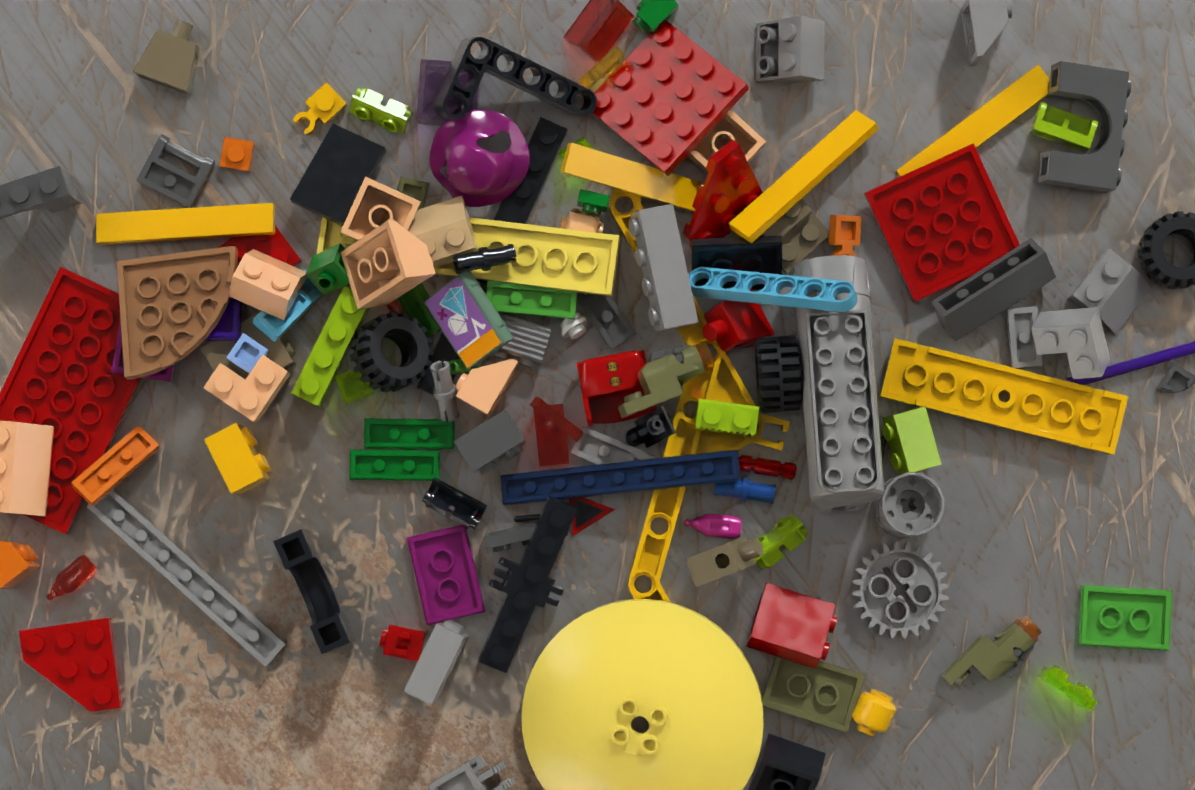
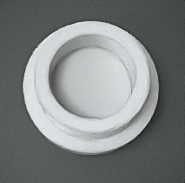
M575 313V320L565 319L560 323L561 335L563 338L570 337L572 340L576 339L586 332L587 329L585 327L589 321L586 317H582L580 313Z

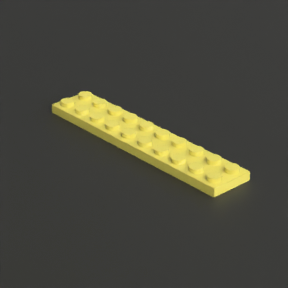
M322 217L317 254L339 243L346 249L357 242V240L342 234L340 231L343 226ZM469 217L479 248L487 247L491 249L513 244L516 251V257L513 258L517 259L516 263L493 266L488 271H483L482 269L471 271L476 280L502 281L604 296L613 295L620 244L619 235ZM453 262L434 268V275L457 277L459 275L455 272Z

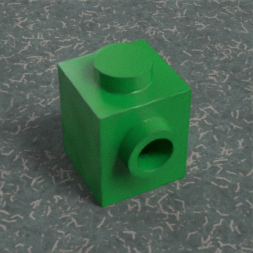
M341 243L314 255L306 272V276L311 284L316 286L323 295L350 284L340 254L345 250Z

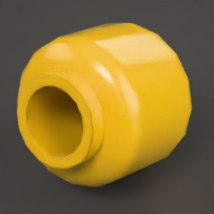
M871 689L870 692L861 693L852 713L853 720L859 724L857 729L870 736H874L875 732H886L896 712V706L892 703L893 698L875 689Z

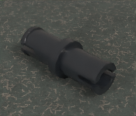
M513 244L491 249L481 247L476 252L454 255L453 260H456L453 261L454 269L457 274L478 269L488 271L493 266L516 263L517 259L513 258L516 257V251Z

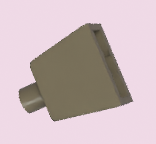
M177 19L171 34L157 30L133 70L137 77L190 96L200 52L197 44L188 41L193 25Z
M743 536L686 558L685 561L695 587H699L755 565V558L763 555V547L757 538L748 541Z

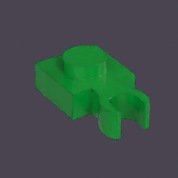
M580 189L577 206L583 207V212L593 215H601V212H607L609 195Z

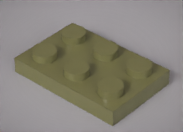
M775 656L762 697V703L765 707L847 733L865 675L823 661H819L814 669Z

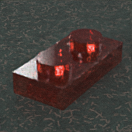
M563 404L533 407L539 467L570 464Z

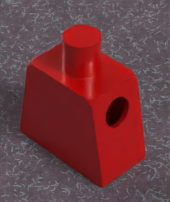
M722 300L704 313V319L707 322L703 327L705 339L710 342L716 340L720 349L724 352L753 347L758 338L771 337L775 334L758 303Z

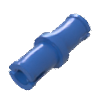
M744 478L743 481L715 483L714 495L740 498L741 502L754 500L773 504L776 485L749 482L750 479Z

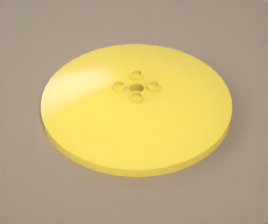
M629 599L599 606L582 614L560 630L540 654L530 673L523 697L521 715L526 753L531 767L544 790H743L758 760L764 730L763 703L756 676L745 655L732 638L711 620L689 608L652 599ZM635 717L646 718L649 728L645 732H637L633 729L632 720Z

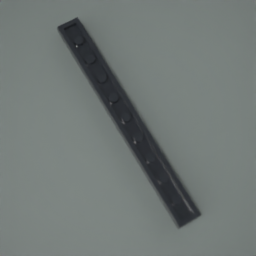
M540 117L527 145L530 155L527 174L519 187L509 197L502 200L494 220L526 223L567 134V128ZM477 280L486 294L487 281ZM442 332L434 348L433 356L429 360L432 362L431 365L441 361L442 368H444V361L449 363L450 360L460 358ZM428 368L425 370L426 374L420 379L417 388L433 395L435 385L432 372ZM451 374L452 383H453V381H454L456 375H452V374Z

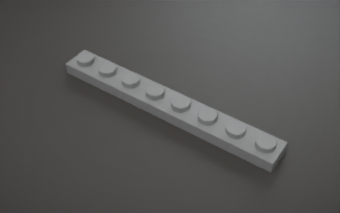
M114 489L93 507L90 504L87 505L91 512L265 667L287 645Z

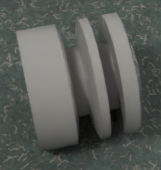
M907 472L884 482L885 494L882 498L873 501V514L877 524L886 533L895 537H914L931 531L940 522L944 512V496L940 486L931 477L917 472ZM909 500L908 507L911 508V511L902 512L903 505L900 501Z

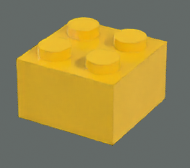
M235 423L204 439L231 494L240 495L270 479L267 472L271 471V468L265 456L260 453L257 454L254 445L258 444L252 430L247 428V426L244 427Z

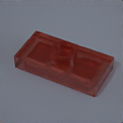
M535 397L530 403L531 408L546 418L543 424L555 434H558L561 430L576 443H579L584 436V432L541 398Z

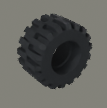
M1177 211L1173 214H1166L1153 222L1144 231L1145 235L1139 242L1141 249L1138 250V257H1142L1143 262L1140 263L1142 269L1146 268L1148 271L1146 276L1149 279L1154 278L1157 280L1155 284L1159 286L1166 285L1168 286L1167 289H1184L1195 285V213L1189 212L1184 214V211ZM1180 234L1191 242L1194 249V257L1191 264L1187 267L1174 266L1166 259L1163 245L1166 237L1169 235Z
M397 312L382 314L361 326V329L353 336L356 340L351 342L350 349L354 350V353L350 355V361H355L356 366L353 367L355 374L357 372L361 373L362 377L360 380L363 383L370 382L369 388L373 390L380 388L381 392L386 393L391 390L393 392L399 391L417 382L418 379L426 374L425 370L430 368L432 362L428 358L433 356V349H429L428 345L432 343L431 337L426 338L424 333L427 329L424 326L419 327L417 325L419 320L415 317L408 319V314L403 312L398 315ZM383 337L391 339L399 347L402 357L400 367L390 364L383 356L381 349Z
M795 335L758 338L755 344V364L759 407L763 413L799 411L803 403V383L800 347Z

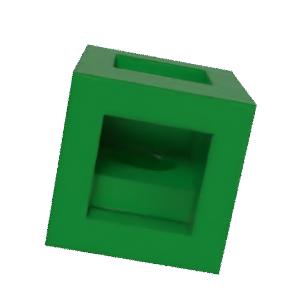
M642 0L636 7L639 12L632 22L643 33L647 31L654 33L664 20L668 21L678 10L679 4L675 0Z

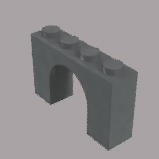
M1065 61L1051 65L1048 95L1078 99L1089 104L1096 111L1100 119L1101 136L1098 144L1089 154L1083 155L1056 150L1041 153L1038 183L1102 193L1116 190L1121 181V169H1118L1119 159L1123 155L1125 148L1122 133L1128 121V111L1125 110L1126 98L1131 93V81H1128L1129 72Z
M61 166L0 185V220L29 210L48 209L54 213L81 204L72 175Z

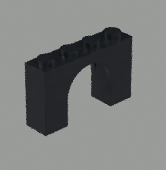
M300 529L273 541L285 570L291 572L306 603L313 624L310 626V629L321 654L329 653L354 642L355 638L309 531Z

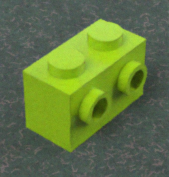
M926 406L882 418L883 436L889 442L891 449L890 462L894 470L897 471V475L917 472L941 465Z

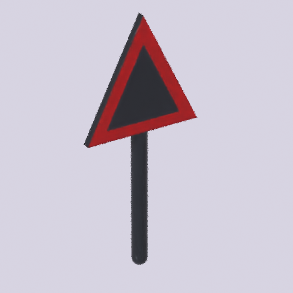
M584 497L569 499V503L578 508L571 524L572 536L615 509ZM541 514L515 516L514 521L539 520Z

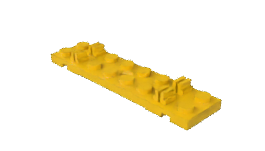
M897 338L893 339L879 396L918 407L926 406V409L1110 455H1115L1128 400L1126 395L1103 391L1090 386ZM1001 391L1009 393L1010 398L1007 402L1000 401L998 395Z

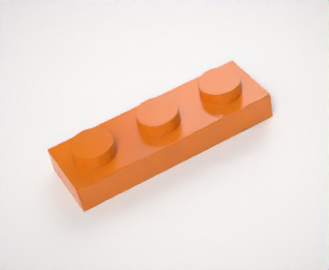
M140 425L136 426L71 482L72 488L93 507L160 449L159 444Z

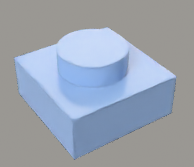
M243 333L226 358L250 374L261 356H266L269 350Z

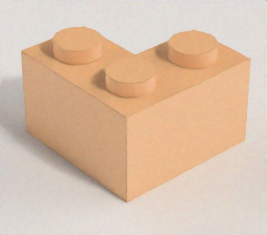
M262 355L246 379L220 363L203 388L251 421L258 423L291 373Z

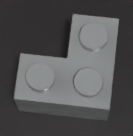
M1098 307L1040 312L1031 328L1037 354L1067 353L1073 379L1102 377L1110 362V357Z

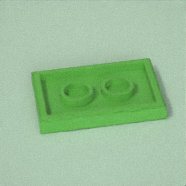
M1081 585L1078 645L1170 651L1172 590Z

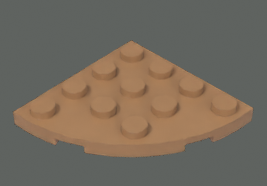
M236 246L117 261L124 377L127 380L145 377L174 365L188 356L210 335L220 321L231 298L229 297L232 276L238 266V249Z

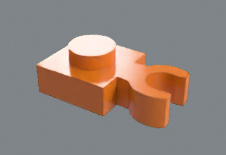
M830 215L828 244L836 245L835 251L831 256H855L852 249L853 246H860L862 216Z

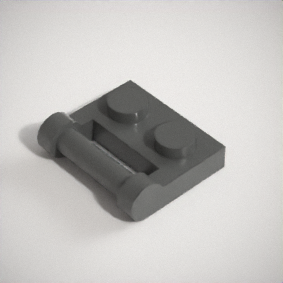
M161 134L137 181L192 208L207 177L214 168L215 160L209 157L204 159L172 143L169 137ZM166 152L198 168L199 171L196 176H193L161 160L162 154Z

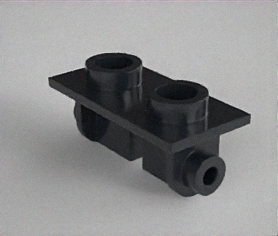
M662 405L634 421L636 427L628 430L625 438L626 442L631 446H638L644 443L646 448H649L673 435L676 431L673 427L671 416L666 413Z
M435 477L422 499V502L426 503L425 507L431 508L442 515L449 511L452 513L450 519L465 526L466 529L471 527L474 530L488 506Z

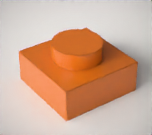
M224 137L219 166L226 169L250 172L255 143L253 141Z

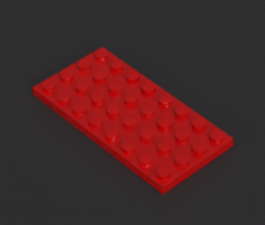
M60 267L0 392V421L54 426L46 516H24L68 535L84 501V498L72 488L71 482L107 452L141 378L127 380L123 374L111 372L121 321L119 293Z

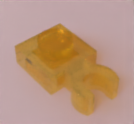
M618 46L614 47L592 69L578 79V83L590 89L599 79H602L607 74L610 77L613 76L624 66L621 62L624 60L625 54Z

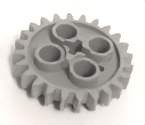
M894 541L893 550H890L886 544H882L881 554L872 549V560L867 558L861 559L866 566L865 569H855L861 575V578L851 581V583L859 586V590L852 592L851 595L860 597V601L853 606L854 608L863 607L864 611L860 614L859 618L870 617L871 619L867 627L872 628L878 624V634L880 635L886 629H889L890 638H894L897 631H900L902 639H906L908 630H911L913 635L917 637L919 636L918 627L921 626L924 630L929 631L930 628L927 621L931 620L938 623L939 620L934 613L936 611L945 612V609L939 603L940 601L949 600V597L941 593L942 590L949 588L950 585L941 583L940 579L944 578L947 573L937 572L936 569L941 565V562H930L933 555L932 552L924 556L921 555L923 547L921 545L914 551H911V542H906L904 548L900 549L898 541ZM902 560L907 561L911 565V573L906 578L900 577L896 572V566ZM885 567L889 568L899 585L906 584L907 588L904 590V593L916 607L917 611L915 613L910 610L901 595L894 596L893 592L896 590V587L885 574ZM878 577L884 579L887 584L886 591L881 595L875 594L871 588L873 580ZM919 585L925 586L929 592L928 599L922 603L915 600L913 594L915 588ZM895 602L900 603L904 608V614L898 620L891 618L889 615V607Z

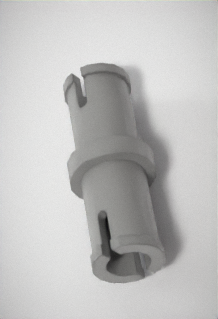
M437 361L430 366L435 385L433 395L438 400L441 420L446 422V415H448V421L452 422L460 416L455 398L457 395V390L454 389L456 385L452 383L449 363L444 361V368H442V362Z

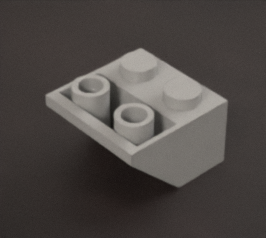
M797 16L756 23V82L807 83L824 80L825 21Z

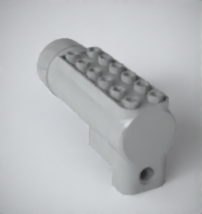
M847 255L816 257L795 264L793 276L850 282L854 286L858 300L855 307L846 312L795 307L802 366L803 409L810 499L813 506L822 513L862 511L868 507L870 502L882 498L885 494L871 326V292L867 262L860 257ZM812 290L806 296L810 298L816 297L821 293V290ZM840 293L836 296L835 300H845L849 297L850 293Z

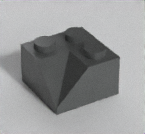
M506 409L454 441L472 472L480 471L481 475L497 466L496 459L506 456L510 460L524 450L521 446L526 443Z

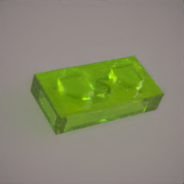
M1055 665L1052 669L1043 666L1037 675L1087 711H1092L1098 703L1097 700L1092 698L1094 692L1080 682L1075 686L1066 680L1069 674Z

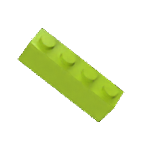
M343 287L291 392L294 396L319 408H322L350 351L351 342L355 341L353 336L361 329L371 307L357 308L351 288Z

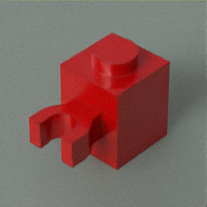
M390 624L388 630H382L379 647L384 648L383 655L418 662L422 654L426 631Z

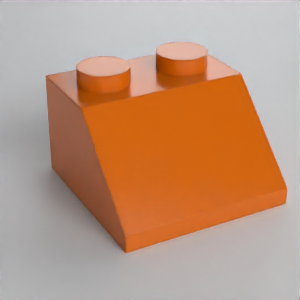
M0 540V589H12L40 567L36 562L39 557L29 544L25 546L22 543Z

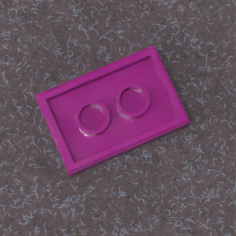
M458 525L407 537L427 625L486 612L465 526Z

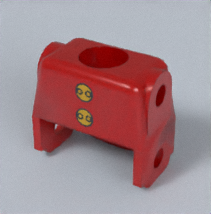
M644 349L576 362L588 428L593 427V424H610L632 420L657 409V406H653L625 418L621 417L618 409L620 405L625 403L624 397L639 391H641L642 396H645L637 375L647 363Z

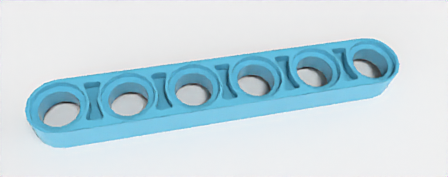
M709 267L696 268L688 275L692 294L701 298L836 312L851 310L855 307L858 300L854 286L847 281ZM702 278L709 279L705 285H695ZM729 281L737 282L736 285L730 289L722 288L723 285ZM757 284H764V285H765L764 288L761 289L760 291H757V292H752V291H750V289H751L754 285H757ZM784 287L793 288L788 294H778ZM812 290H821V293L816 297L810 298L806 296ZM840 293H850L849 297L845 300H835L836 296Z

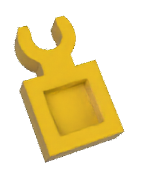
M326 82L305 101V104L310 109L307 112L303 111L296 114L293 121L297 125L302 119L309 120L310 124L303 132L306 135H310L315 131L317 121L321 120L327 125L347 106V103Z

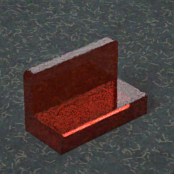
M590 0L563 38L567 42L579 47L593 61L600 64L632 21L634 15L619 0Z

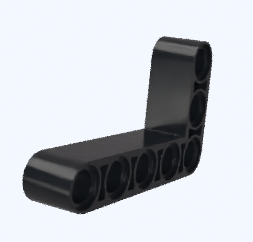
M467 37L462 40L434 102L435 111L441 118H462L467 113L482 77L486 72L569 114L588 115L594 111L597 105L596 96L590 89L484 37ZM475 42L479 44L481 49L480 55L476 59L471 54V46ZM501 55L507 61L506 68L503 71H500L497 67V60ZM527 68L533 74L532 81L529 84L523 79V73ZM462 70H465L469 77L467 84L464 86L458 80L459 73ZM553 81L558 85V93L554 97L549 92V86ZM578 94H581L584 98V103L586 102V106L583 105L580 109L575 105V98ZM452 97L456 101L457 106L455 111L450 114L446 109V103Z

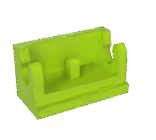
M1040 102L1029 133L1086 153L1091 147L1098 122Z

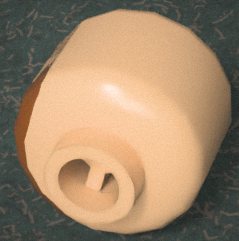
M573 208L569 212L568 217H561L559 228L602 233L604 222H600L599 215L585 213L582 209Z

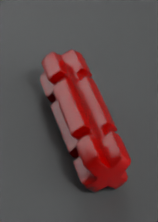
M741 455L739 457L740 471L750 472L751 470L755 474L773 477L780 475L782 478L790 480L796 476L797 465L794 463L785 462L781 464V461L759 457L752 459V456Z

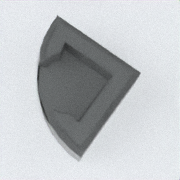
M1171 363L1156 389L1166 393L1184 391L1195 384V375L1175 363Z

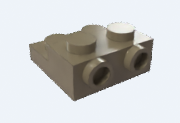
M801 199L760 236L782 235V270L787 275L795 264L805 259L829 237V230L812 213V209L805 201Z

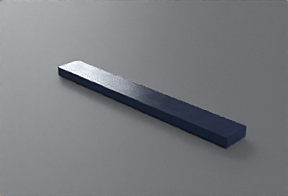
M729 450L500 475L502 503L504 506L546 502L549 496L565 500L741 481L739 451Z

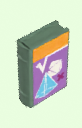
M471 271L459 274L424 301V304L467 370L473 366H478L514 339L506 323H504Z

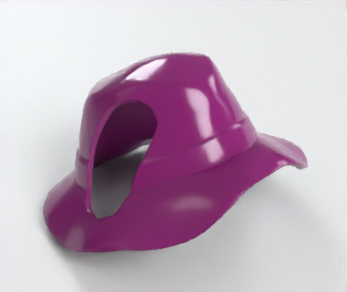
M485 109L470 110L460 119H450L445 122L434 135L429 155V164L434 177L450 193L452 198L462 195L465 205L468 207L488 206L509 197L522 183L530 163L529 149L519 127L507 116ZM503 130L510 137V147L505 153H492L476 144V141L493 137ZM446 165L449 180L441 173V168Z

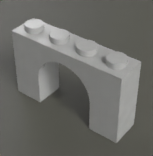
M452 620L436 623L406 684L404 692L430 705L434 701H438L469 635L463 633L466 627Z

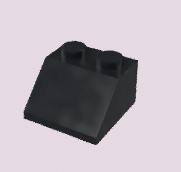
M768 734L748 790H815L821 776L826 753L782 737Z

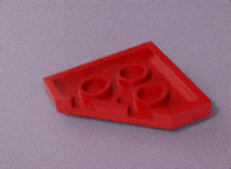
M734 140L727 143L708 160L705 168L709 171L704 185H699L692 205L695 209L691 222H686L682 232L690 249L691 239L724 238L732 232L729 222L763 193L740 145Z
M110 618L19 631L23 661L87 710L94 712L122 707Z

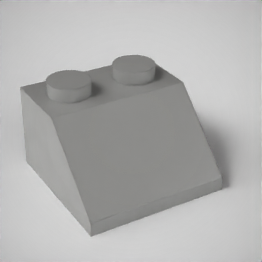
M966 0L962 6L961 11L970 67L977 65L1009 22L1008 18H1012L1010 0Z
M1109 248L1102 253L1067 299L1079 308L1098 307L1102 326L1113 335H1116L1152 288L1131 264Z

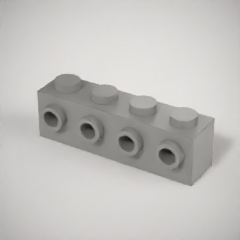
M673 204L634 212L629 220V229L632 237L636 238L638 249L635 251L637 264L639 267H642L644 275L642 289L644 295L649 298L650 308L648 309V317L651 325L655 326L656 332L698 323Z

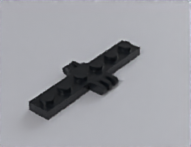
M549 496L520 563L518 564L500 557L498 564L508 568V571L495 568L493 574L504 580L499 582L491 579L488 585L506 593V596L479 655V663L507 673L535 606L544 607L545 603L558 606L560 600L549 594L552 592L562 596L564 589L554 585L555 579L550 577L549 574L578 510L576 506Z

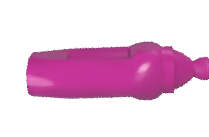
M709 513L701 517L698 516L691 521L689 519L684 521L686 527L691 526L707 537L728 539L740 537L741 518L737 516Z

